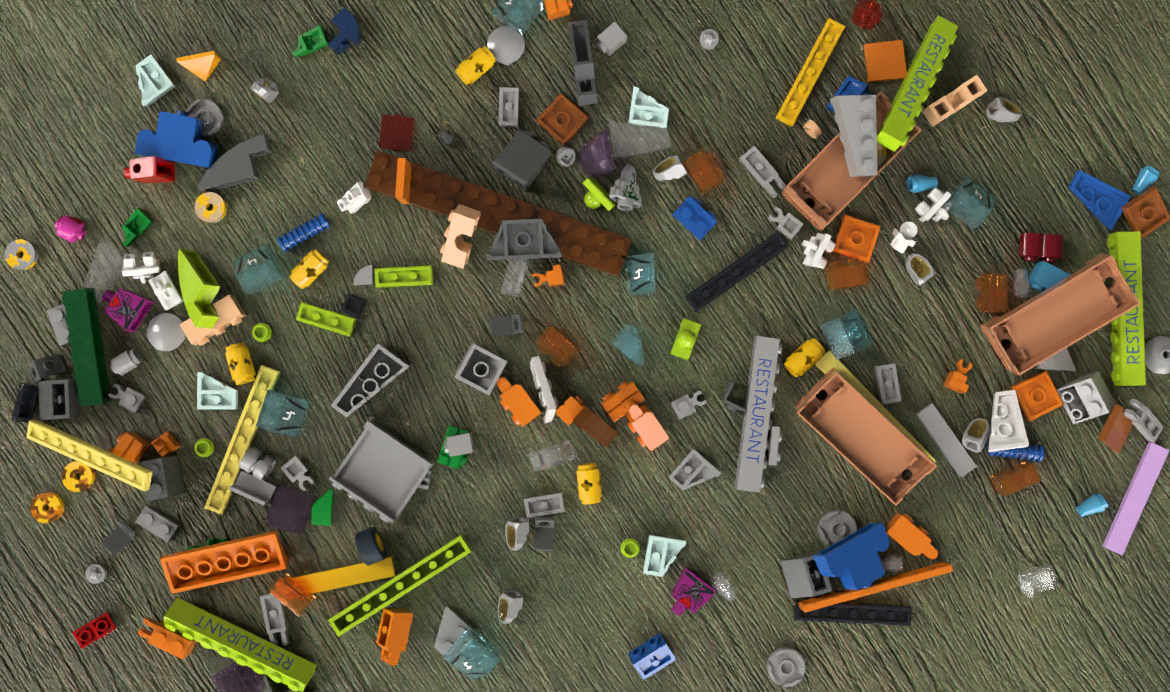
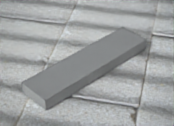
M930 403L915 414L959 477H963L977 467L933 403Z

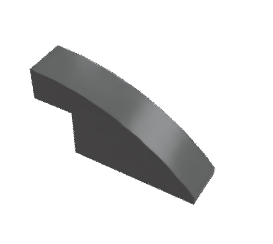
M587 20L568 22L578 105L597 104L594 65Z
M262 134L250 138L227 151L205 173L197 186L198 190L207 193L258 180L259 174L254 157L273 153L269 138Z

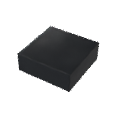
M347 293L340 311L359 318L366 300Z

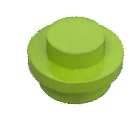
M258 323L253 327L252 335L255 340L265 342L270 339L272 330L268 324Z
M208 438L199 439L194 447L196 454L200 457L210 456L215 448L214 443Z
M627 538L621 544V552L625 557L633 558L640 551L639 543L633 538Z

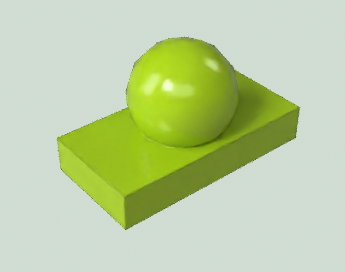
M593 176L588 177L583 182L589 190L584 197L587 207L596 209L603 204L610 211L617 204V202L610 199L607 191Z
M683 318L670 354L688 361L701 324Z

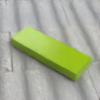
M432 265L374 268L376 288L433 285Z
M303 302L300 304L296 317L297 321L352 337L357 321L355 318Z

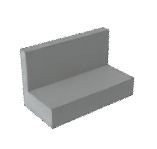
M242 470L235 485L230 486L229 490L264 506L271 503L278 486L266 480L260 481L253 474Z

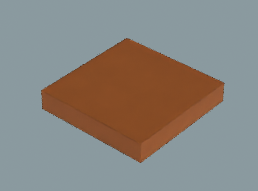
M560 93L536 119V122L564 147L589 120V117L566 96Z
M1151 186L1121 207L1132 232L1140 231L1141 239L1170 220V215L1155 186Z
M1115 404L1098 439L1112 451L1119 453L1133 423L1124 415L1125 409Z

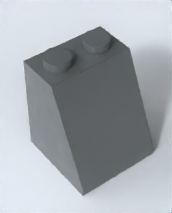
M519 130L492 164L497 173L527 192L551 157L552 151L550 150L551 147L545 142L541 141L539 143L534 139L535 136L530 132Z
M178 455L139 463L140 466L153 471L150 489L144 491L147 501L185 493Z

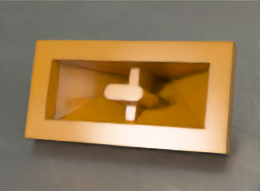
M215 51L176 58L180 65L205 82L221 60Z

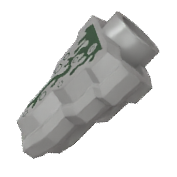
M630 164L625 165L621 171L620 179L616 180L614 187L610 189L609 197L612 201L618 203L617 208L627 211L642 207V197L639 195V186L636 184L635 168Z

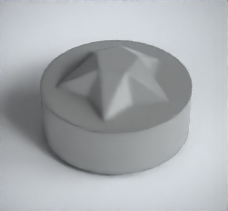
M712 29L704 30L699 38L700 45L707 50L715 48L719 41L717 32Z
M569 147L558 149L556 152L558 164L568 167L574 163L576 155L573 149Z
M100 563L93 564L86 570V578L93 584L104 581L108 574L107 568Z

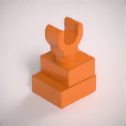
M560 264L554 265L553 270L547 271L546 274H532V277L540 278V282L534 284L535 287H539L547 281L550 287L565 284Z
M963 359L957 361V372H949L943 384L944 387L960 394L966 393L969 385L965 384L968 377L965 374L972 368V363H968L967 367L964 368L962 366Z
M166 431L159 438L157 437L151 442L162 457H168L181 446L170 431Z

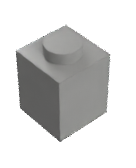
M614 22L597 36V46L601 52H606L610 56L627 42V35Z
M472 433L446 437L447 441H444L445 452L449 453L450 457L475 452Z

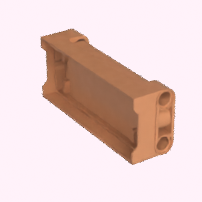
M881 91L876 95L877 133L891 107L889 99ZM916 124L910 132L908 131L907 135L909 138L903 147L899 146L895 152L886 147L887 155L884 162L877 167V175L922 131ZM840 133L782 192L784 198L820 231L877 176L850 177L844 155V146L839 136ZM804 201H810L813 204V208L811 209Z
M1101 253L1087 261L1082 269L1003 316H995L980 326L1004 367L1009 372L1011 371L1019 376L1139 306L1141 303L1126 283L1113 256ZM1109 277L1110 284L1106 287L1104 281ZM1006 339L1007 345L1003 348L1001 341Z
M835 368L829 370L795 405L796 413L895 506L903 500L905 495L919 481L937 467L935 462L923 450L917 447ZM820 390H825L826 396L824 398L816 397ZM904 470L911 471L908 477H902L901 473Z

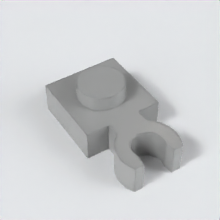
M775 207L774 211L777 212L778 217L774 218L769 215L767 218L771 222H777L779 225L776 229L791 240L803 226V223L789 212L784 216L782 210Z
M114 384L113 387L118 389V393L116 395L109 393V397L121 399L119 405L134 413H138L147 396L131 387H127L125 391L122 385Z
M701 391L695 392L692 398H689L688 394L670 403L679 420L696 412L695 405L702 406L707 402L706 400L702 402L697 401V396L702 394Z
M297 455L281 467L292 483L297 480L299 481V487L303 491L308 489L304 484L306 480L311 484L315 483L313 477L305 474L309 469Z

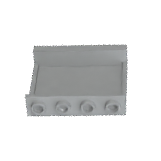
M367 421L363 427L365 428L334 476L329 477V480L333 482L332 485L338 490L344 489L348 492V497L354 501L360 500L364 503V508L380 514V519L387 523H392L398 519L434 463L373 421ZM393 464L400 465V469H394ZM392 472L398 473V477L391 476ZM396 480V484H390V481Z

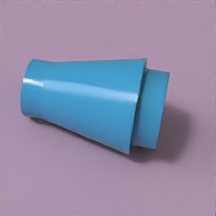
M1147 165L1143 169L1141 168L1131 190L1138 195L1146 191L1158 179L1159 171Z
M913 174L907 179V188L913 193L937 188L938 185L936 177Z
M1099 493L1097 495L1093 494L1075 508L1078 514L1084 517L1105 511L1108 504Z

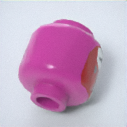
M71 214L62 215L54 226L56 234L71 243L76 242L78 239L82 240L87 233L84 221Z

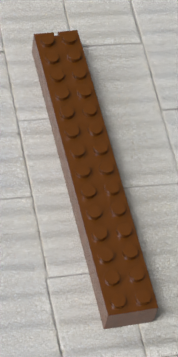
M377 150L364 186L370 191L398 200L395 197L397 161L399 157ZM408 161L412 166L410 205L449 218L451 210H455L459 204L481 212L477 228L495 235L498 234L503 220L543 219L562 253L560 258L617 278L619 277L625 260L621 257H626L632 239Z

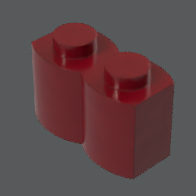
M1020 234L1019 257L1024 258V261L1035 262L1037 259H1044L1047 263H1056V260L1062 259L1063 235Z

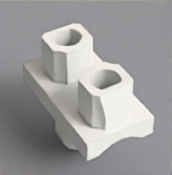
M360 181L348 190L337 203L342 212L349 210L350 214H353L371 200V193L368 189L363 188V183Z
M937 188L931 190L927 197L934 203L929 206L925 201H922L915 208L921 216L919 220L924 223L934 214H936L933 217L935 222L940 218L947 220L949 218L947 211L950 207L947 204L943 208L941 206L950 198L951 194L948 191L943 193Z
M904 222L900 227V231L897 228L893 230L892 233L895 237L890 245L902 254L908 245L913 247L916 243L912 237L917 234V226L913 222Z
M817 233L816 237L812 236L810 241H803L802 245L806 247L804 251L806 255L803 261L804 265L822 269L825 267L827 259L822 257L824 251L831 253L836 245L830 240L831 236L829 234Z
M154 252L144 253L143 261H136L134 254L124 255L122 275L133 276V279H140L142 284H146V278L153 277V273L160 272V260L156 259Z
M163 271L158 276L148 280L165 310H169L184 301L167 271Z

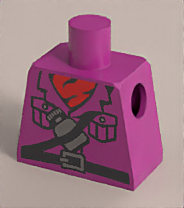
M118 289L116 294L111 290H106L102 296V299L109 303L105 312L128 332H136L154 304V301L125 289Z
M685 566L671 592L672 597L677 600L671 610L678 616H681L686 608L695 613L716 593V590Z

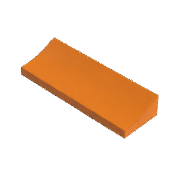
M277 531L163 555L160 561L173 594L286 569L289 558L282 547Z

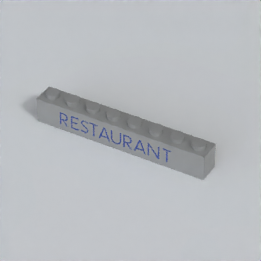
M754 337L745 403L747 411L746 413L744 412L734 487L737 490L760 493V489L764 488L765 477H762L763 469L767 467L765 450L769 449L770 439L767 438L768 431H771L772 428L770 412L774 411L775 406L772 396L777 390L775 374L779 373L780 368L777 358L778 355H781L782 344L780 339Z

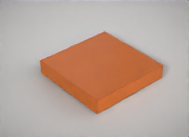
M903 40L869 43L863 46L868 83L905 78L907 70Z
M399 158L397 161L395 197L402 204H409L412 166L406 158Z
M843 215L833 252L869 263L881 226Z
M1047 370L1010 387L1011 390L1016 391L1019 406L1029 422L1064 405Z

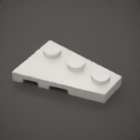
M539 356L532 357L530 369L535 388L537 390L540 389V407H544L546 411L543 417L544 422H552L558 408V402L556 397L552 396V384L550 379H547L545 376L546 367L544 362L540 361Z
M1016 391L996 392L993 399L988 452L1028 447L1029 442Z

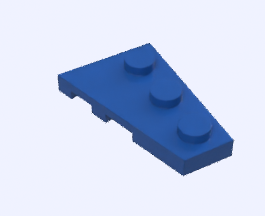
M1077 170L1068 186L1069 190L1111 231L1123 212L1121 207L1127 204L1131 198L1130 195L1081 170Z

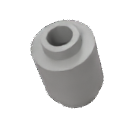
M135 349L126 350L111 359L112 364L110 367L115 374L119 373L123 376L138 367L142 359Z

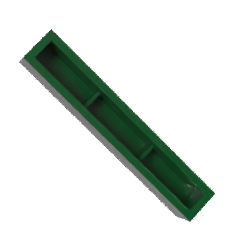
M84 288L63 291L62 303L66 310L65 322L69 331L68 342L71 345V362L74 364L75 371L73 378L77 385L76 398L79 405L89 406L111 402L108 395L110 392L95 289Z

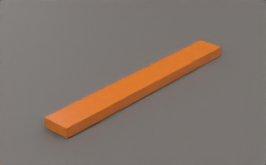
M940 562L875 580L867 588H861L860 590L843 589L799 601L798 603L803 612H809L953 572L951 564Z

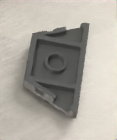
M543 219L503 220L487 260L562 257V253Z

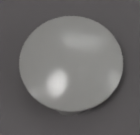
M502 26L490 34L487 48L497 62L510 65L522 56L525 49V41L517 29L510 26Z
M162 313L155 316L147 328V337L151 345L161 351H171L178 348L186 339V335L179 325L183 323L182 320L170 313Z

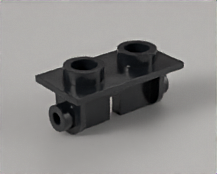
M20 382L12 415L13 422L29 423V420L32 419L39 391L38 386Z

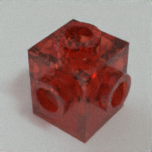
M858 0L850 22L857 24L862 29L868 28L872 30L874 24L878 25L883 14L880 13L881 5L875 0Z

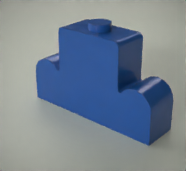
M176 110V114L159 113L157 131L142 130L138 133L135 154L149 157L156 156L165 160L210 168L218 159V147L214 142L201 140L204 125L202 119L189 117L188 112Z
M869 523L816 553L813 557L819 572L823 576L840 577L845 589L860 590L861 588L871 586L873 581L885 574L877 552H883L888 549L889 538L883 523Z

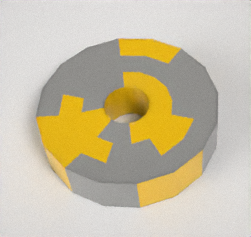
M22 239L12 241L5 250V260L8 265L18 270L32 268L37 263L39 257L36 246L30 241ZM21 252L24 253L22 258L20 257Z

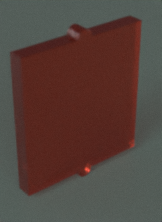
M398 114L396 116L382 115L379 148L392 149L394 152L397 150L410 151L414 118L400 117Z

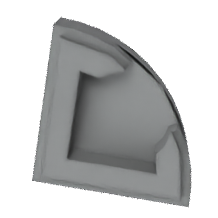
M373 265L365 266L358 271L354 278V285H374Z

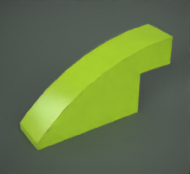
M179 249V282L187 312L195 327L212 329L219 316L211 306V303L221 286L197 251Z

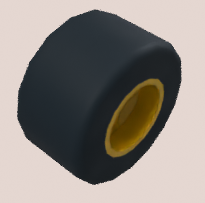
M375 527L356 533L355 544L364 564L369 566L386 559L384 542Z

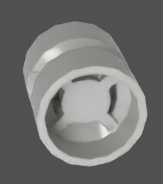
M252 446L241 459L239 468L247 473L253 472L255 478L264 481L273 470L276 460L269 455L263 456L261 450Z

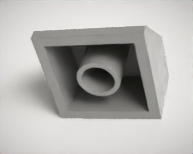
M472 342L454 377L490 395L507 361Z

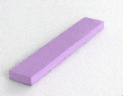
M1148 442L1105 538L1103 547L1123 555L1169 453L1168 449Z

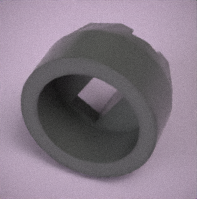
M443 130L437 135L438 139L446 147L454 140L453 133L449 135L450 130Z

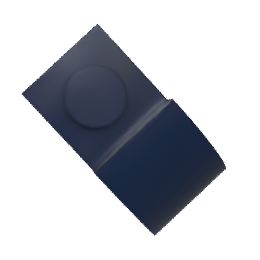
M344 7L331 20L340 33L328 45L337 55L345 52L351 42L357 47L362 38V30L359 23Z

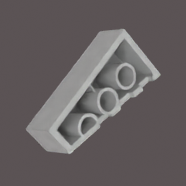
M843 95L831 98L830 102L834 108V117L836 123H838L839 136L844 146V155L850 177L877 175L876 95Z
M378 343L331 406L345 417H348L410 367V365L381 343Z

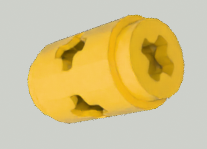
M479 47L457 66L458 68L455 72L464 84H472L494 66L496 59L487 47Z
M315 249L310 251L297 264L289 277L298 287L304 289L309 287L328 267L327 264L330 261L322 252Z
M814 338L806 340L786 358L784 366L794 377L802 376L823 357L825 349Z
M245 343L226 347L225 356L232 380L235 381L236 385L254 381L256 373L249 349L245 346ZM246 358L250 361V364L245 363ZM231 363L236 365L235 369L231 368Z
M579 464L578 470H576L579 499L582 501V504L601 502L602 491L597 464ZM587 480H588L589 483H592V486H591V487H590L589 484H586V481H587Z

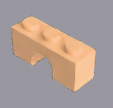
M976 75L948 95L929 105L922 112L931 126L934 127L988 90L978 75Z
M460 204L455 210H451L448 221H451V224L447 227L444 235L447 240L446 243H443L440 252L443 254L442 262L462 269L465 267L469 260L472 244L465 242L460 234L473 235L478 225L480 211Z
M227 295L213 304L219 318L212 329L195 327L191 318L179 324L191 344L202 346L210 341L209 338L213 335H221L228 326H235L243 321L242 318L246 316V313L235 296Z

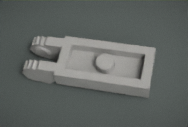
M755 146L739 158L763 188L765 187L771 197L776 198L778 196L775 189L769 184L772 180L781 190L785 189L786 185L778 176L779 174Z
M1131 399L1129 403L1137 412L1125 409L1124 415L1131 420L1147 441L1155 443L1163 429L1162 424L1148 407H1145L1139 400Z
M280 591L261 595L260 601L270 642L278 646L276 633L281 632L283 644L285 646L289 645L288 626Z

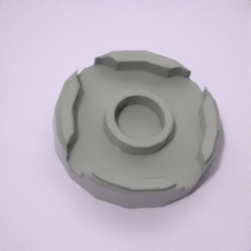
M195 100L186 109L189 117L204 121L202 137H211L217 134L223 127L224 113L221 107L212 100Z
M842 510L827 512L822 516L818 524L819 536L828 546L857 531L854 518Z
M781 647L771 653L767 661V672L772 681L783 687H790L802 680L806 671L805 660L798 651L790 647Z

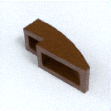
M586 406L573 419L574 423L606 448L618 435L617 431Z

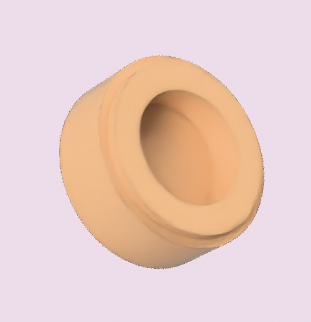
M808 120L804 124L805 131L812 138L816 139L822 134L821 129L814 121Z

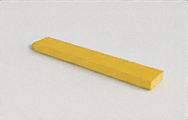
M828 18L775 119L790 127L794 125L846 26Z
M391 556L369 566L362 562L279 580L278 584L281 599L285 600L396 576L393 557Z

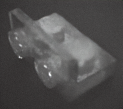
M528 259L509 260L501 289L502 294L519 298L529 264Z

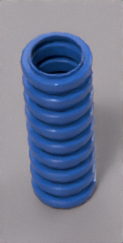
M319 213L318 217L314 216V219H309L308 223L304 222V225H298V228H293V231L289 230L288 234L284 233L283 237H277L278 244L282 250L288 252L289 248L293 249L300 242L304 243V240H309L310 236L313 238L314 234H320L319 231H325V228L329 229L330 223L326 216Z
M989 441L987 444V453L990 456H1006L1007 458L1012 457L1013 459L1018 458L1027 461L1030 459V461L1036 460V462H1041L1044 458V448L1042 445L1029 444L1028 447L988 452Z

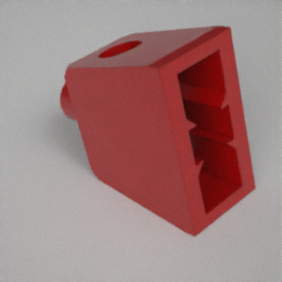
M156 156L132 159L129 162L130 167L124 168V176L138 182H175V163Z

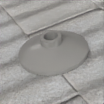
M1166 336L1151 338L1144 345L1145 366L1157 374L1170 373V338ZM1164 352L1167 354L1166 358L1163 357Z

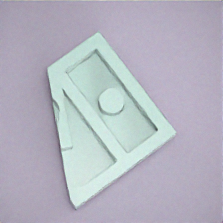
M149 55L136 65V72L139 76V89L142 92L143 99L141 102L144 107L147 108L176 87L153 55Z
M634 86L628 124L666 129L669 109L657 103L654 98L647 96L638 87Z
M198 372L197 409H238V390L203 372Z
M649 534L643 574L663 577L669 565L673 563L682 547L686 545V541Z

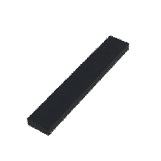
M779 231L685 296V299L696 313L789 247Z
M795 600L794 620L911 626L910 605L841 602L813 611L803 612L798 603L803 600Z

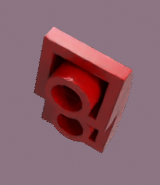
M108 612L75 630L72 634L80 648L83 649L117 628Z

